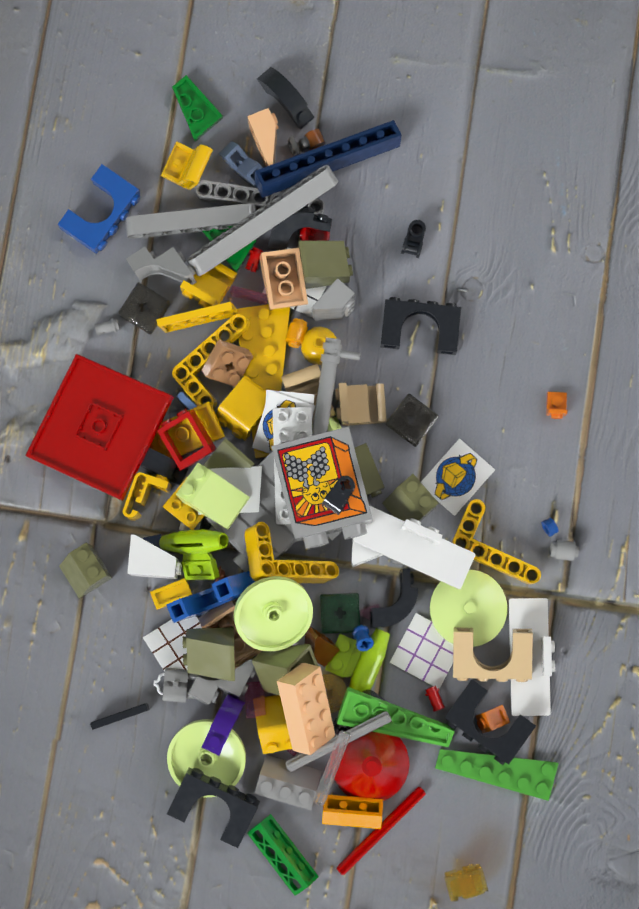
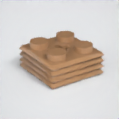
M219 339L203 366L202 372L207 378L235 387L245 373L253 355L246 348Z

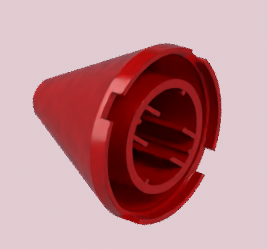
M372 731L333 751L331 758L333 777L339 788L347 796L383 799L385 801L394 796L407 779L409 772L408 751L400 737Z

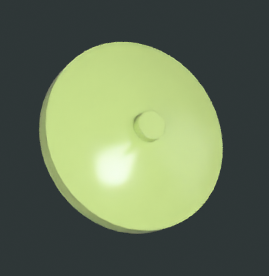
M477 570L468 571L461 589L440 581L430 599L431 621L437 632L452 644L454 627L473 628V647L486 644L495 638L506 621L507 601L502 588L492 577Z
M281 576L266 577L252 583L242 592L234 609V623L240 637L249 646L262 651H278L292 646L305 635L313 617L312 602L306 590L296 581Z
M196 720L183 726L173 737L167 753L168 769L174 781L180 786L190 767L192 769H200L209 777L213 776L220 779L221 783L225 785L235 786L241 779L246 765L245 747L238 734L232 729L220 756L201 748L214 720ZM207 795V796H203V797H206V798H207V797H216V796Z

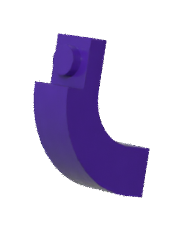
M227 694L201 748L220 756L246 702Z

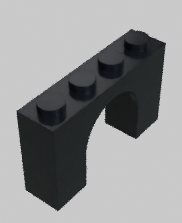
M390 297L389 300L385 299L380 348L399 349L403 323L413 315L422 314L429 316L437 324L439 331L437 353L456 355L461 307H457L455 303L438 305V302L435 301L419 303V300L408 299V301H400V298Z
M471 680L444 717L448 720L446 724L454 730L458 727L463 731L462 736L470 742L473 739L479 743L478 748L485 753L492 752L496 755L494 759L500 764L504 765L507 763L509 765L536 725L520 714L508 732L503 736L487 738L481 735L474 726L473 715L478 705L488 693V690L474 680Z
M189 767L169 807L167 815L185 823L193 804L199 798L207 795L217 796L226 802L230 810V818L220 840L238 848L258 809L260 801L252 794L240 792L233 785H225L221 783L220 779L205 775L198 768L192 769Z

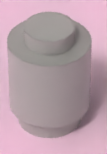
M563 540L551 542L550 557L574 561V557H578L579 546H576L575 542Z

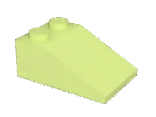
M200 463L196 464L176 493L183 503L227 530L250 499L248 495Z

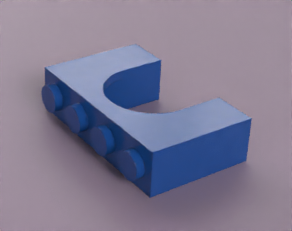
M101 164L91 180L95 186L113 198L114 208L111 215L102 222L90 223L68 209L58 223L62 231L96 254L99 250L102 251L106 247L107 239L110 235L113 236L117 232L118 224L121 220L124 221L128 217L129 209L140 200L138 188L103 164Z
M250 571L228 576L213 583L212 588L180 598L166 606L173 623L199 616L239 598L242 592L256 581L251 578Z

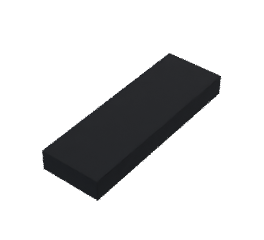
M144 703L92 721L90 725L92 730L149 711L150 709L148 704Z

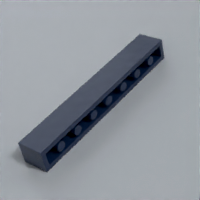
M389 121L256 170L255 184L262 198L294 186L324 165H329L332 171H336L398 148L401 144L402 134L395 121Z

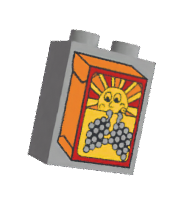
M349 427L271 446L296 542L304 540L305 548L311 549L329 544L327 534L342 530L344 539L367 534L365 524L372 523L373 518ZM349 476L355 483V489L340 515H337L323 506L322 502L340 477ZM350 481L341 483L343 486L342 490L351 488L349 485Z

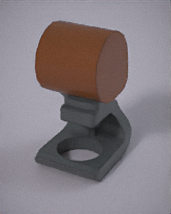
M314 129L304 135V139H300L298 143H296L294 137H289L287 144L294 157L306 148H309L311 151L323 146L325 141L320 130Z

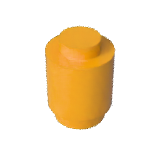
M294 318L290 323L285 339L290 347L299 348L303 343L304 336L308 331V323L306 321Z

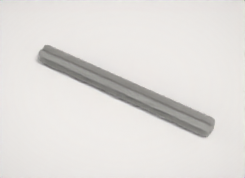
M385 711L333 737L312 755L302 753L286 761V767L292 772L392 721L391 716Z

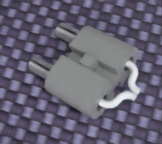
M165 667V672L161 673L157 680H154V686L157 687V692L162 695V701L186 703V699H194L187 696L188 679L195 680L196 677L194 676L201 678V675H188V670ZM162 676H164L163 692L160 691L159 685L156 684Z

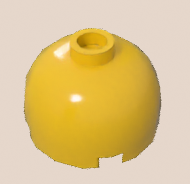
M322 326L313 327L306 332L301 344V352L308 362L322 365L321 354H324L323 342H325L326 338L337 339L335 334L328 328Z

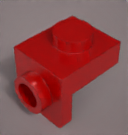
M309 227L300 230V239L302 241H329L330 232Z

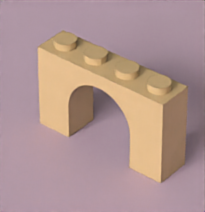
M454 627L453 678H457L459 681H467L469 678H477V681L496 679L499 682H506L508 679H516L517 682H527L528 679L532 680V629H512V652L510 657L501 665L488 666L481 663L474 654L473 628Z

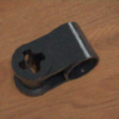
M414 220L410 223L401 254L408 253L415 255L416 258L420 257L426 231L423 221ZM419 226L422 228V232L415 234L412 228Z
M349 476L340 477L325 497L322 505L335 514L340 515L355 489L353 479ZM350 481L349 485L351 488L342 490L343 486L341 483Z

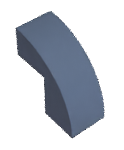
M231 141L219 155L243 180L252 187L257 188L255 184V171L263 167L259 162L249 158L237 143Z

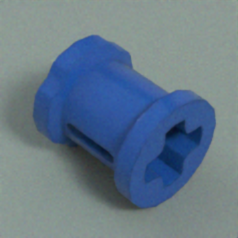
M357 626L352 632L353 638L357 640V649L360 651H367L374 645L373 639L369 637L370 632L367 626Z

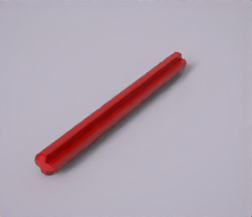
M417 787L382 822L381 829H375L337 866L338 872L341 875H345L426 795L425 791L421 787Z

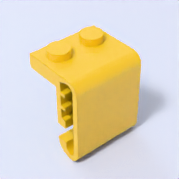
M176 141L160 176L191 190L198 185L213 150L201 144L193 150Z
M220 263L201 276L193 275L196 283L193 285L183 280L180 289L182 295L190 300L194 299L203 308L218 305L225 297L238 273Z
M245 375L218 407L216 416L220 425L230 429L236 438H242L246 441L250 436L251 430L262 417L266 403V390Z
M137 473L123 508L124 516L131 521H136L142 516L138 511L132 510L134 501L145 507L152 487L170 493L172 485L167 477L156 474V477L145 473Z
M280 695L253 699L257 730L263 754L292 749Z

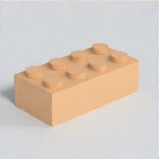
M301 663L279 679L277 684L292 749L296 752L312 755L336 735L321 667Z

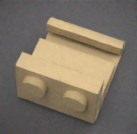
M318 364L281 376L286 392L314 394V405H316L321 374ZM331 405L330 417L336 415V414H335V411H334V408H333L332 405Z
M339 383L338 389H335V397L340 402V407L336 408L337 419H341V426L387 422L384 384H376V386H367V384L347 386L346 383Z

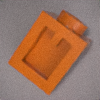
M547 392V416H551L552 419H562L563 416L567 415V393Z
M503 705L476 715L477 725L483 734L510 723Z

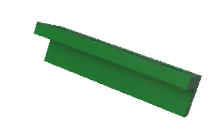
M271 814L247 832L294 896L309 887L319 877ZM259 830L263 835V839H260L255 831ZM269 847L275 851V855L270 853ZM281 863L286 865L287 871L283 870ZM293 879L297 880L301 887L297 888L293 883Z

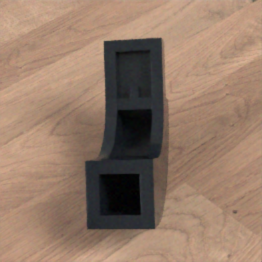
M270 67L257 78L265 92L273 96L283 106L299 129H302L315 118L301 94L279 71Z
M303 207L272 228L268 248L286 250L291 235L300 228L309 227L330 232L332 219L324 214L314 215L315 207Z
M151 448L148 449L140 465L158 475L167 477L169 481L177 485L183 482L189 469L186 468L180 471L173 459Z
M410 568L400 570V594L397 601L387 608L370 609V628H384L397 624L412 611L417 601L418 588H411V585L414 583V575L410 573Z

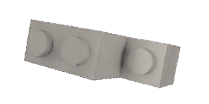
M143 247L126 258L140 281L148 276L161 274L179 282L185 280L191 285L196 283L193 276L196 274L190 264L186 266L184 263L186 262L185 257L181 251L177 253L174 247L156 257L153 251L148 252L146 247Z
M252 660L246 661L235 669V681L222 679L211 681L197 676L187 695L206 705H209L210 702H215L219 694L216 691L217 688L236 698H239L240 695L244 696L249 687L246 684L248 678H253L256 673Z

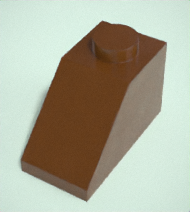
M311 626L305 633L304 644L311 645L317 663L325 667L340 649L330 638Z

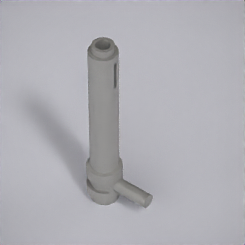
M326 338L325 342H323L324 354H321L322 367L312 436L328 431L337 365L340 364V358L360 360L361 357L359 352L342 350L341 340Z

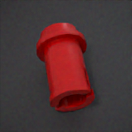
M253 247L249 251L251 254L245 269L248 271L251 269V272L256 273L260 262L259 257L263 251Z
M436 685L425 689V696H428L433 712L445 708L438 692L440 689H437Z

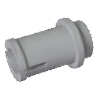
M111 318V321L95 324V329L99 336L113 331L117 333L120 330L118 319L114 320Z

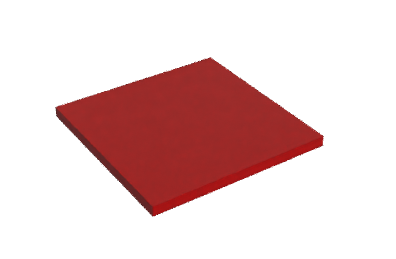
M76 354L25 456L123 501L174 397Z

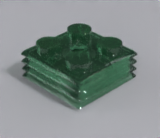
M358 593L320 595L321 632L323 634L351 633L355 627L360 626ZM338 608H342V611L346 612L342 619H338V615L334 614V612L338 611Z

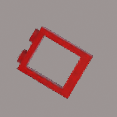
M185 409L176 414L178 418L173 421L171 419L161 423L162 427L157 430L180 471L188 468L217 449L195 410L187 411ZM188 418L204 447L183 459L167 431Z

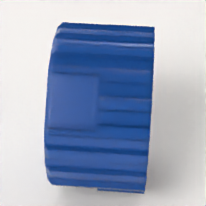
M552 518L541 522L545 533L549 537L559 532L558 526Z

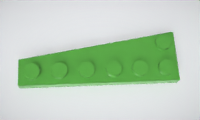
M347 687L336 719L337 724L355 727L387 711L392 721L373 732L449 747L455 732L449 725Z
M439 750L435 765L436 769L549 801L559 763L514 757L509 765L507 763L502 765L494 759L496 755Z

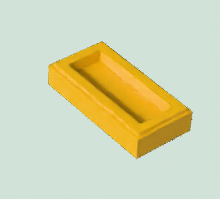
M185 578L150 591L157 610L166 607L167 604L180 598L193 595Z

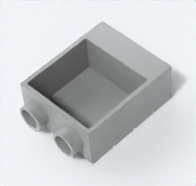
M272 452L258 465L262 466L259 512L239 513L228 530L208 517L206 518L212 525L208 530L226 533L229 543L240 552L233 561L244 572L249 571L244 534L245 530L261 521L269 526L274 560H278L296 542L291 524H276L274 455Z

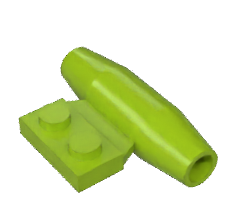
M206 529L182 530L163 535L160 538L159 544L164 551L183 554L181 563L185 580H211L219 578L220 575L216 559L213 558L210 552L226 548L229 539L226 533Z
M376 628L371 635L374 645L367 651L358 650L356 640L339 634L335 645L340 650L326 665L325 670L343 678L351 677L349 688L360 692L371 690L384 661L390 634Z

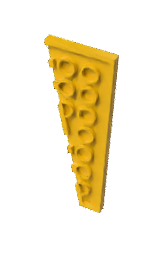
M269 304L238 308V314L245 316L250 323L248 330L239 337V345L248 349L253 355L244 376L246 375L264 390L281 391V376H283L287 343L285 339L288 332L290 307L270 310ZM242 318L236 321L237 328H241L244 325ZM260 420L252 429L253 442L259 427ZM254 448L256 459L266 458L270 454Z

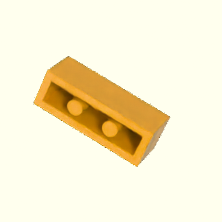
M324 794L322 824L381 829L383 799Z

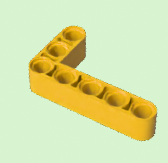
M242 314L233 315L173 368L172 375L197 406L202 405L206 397L211 399L213 409L217 405L214 395L196 375L202 370L211 354L207 352V346L212 343L216 345L219 339L222 340L221 334L224 331L230 333L229 339L226 342L233 343L248 330L249 320ZM242 318L244 325L241 328H236V321ZM196 356L201 358V363L198 366L193 365V359ZM181 369H185L187 374L184 378L180 379L178 373ZM193 383L199 385L196 393H192L190 389Z
M479 499L472 500L463 514L451 543L455 544L457 539H463L466 544L464 549L473 552L474 547H481L483 555L481 557L475 556V561L531 585L538 582L541 578V572L537 567L473 539L485 512V504ZM478 504L481 507V512L478 514L473 513L471 505ZM465 521L473 524L472 531H466L463 528ZM494 554L501 558V562L498 565L491 562V556ZM511 562H514L518 565V571L516 573H513L509 570V564ZM528 570H533L536 573L534 581L527 578Z
M258 522L245 530L244 536L249 571L254 581L266 577L281 576L290 578L297 583L323 584L339 575L337 564L331 561L274 560L270 529L265 522Z

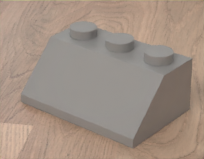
M337 278L312 306V319L314 321L341 320L344 316L349 317L354 311L355 293Z
M266 754L254 794L311 810L322 770L302 766L290 772L286 767L287 760Z

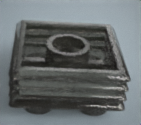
M138 282L118 313L120 317L146 333L152 334L157 326L156 319L163 317L170 306V302ZM147 305L149 310L141 312L140 307Z
M407 394L387 420L386 425L416 447L439 416L413 395ZM415 416L417 423L409 424L408 417L412 418Z

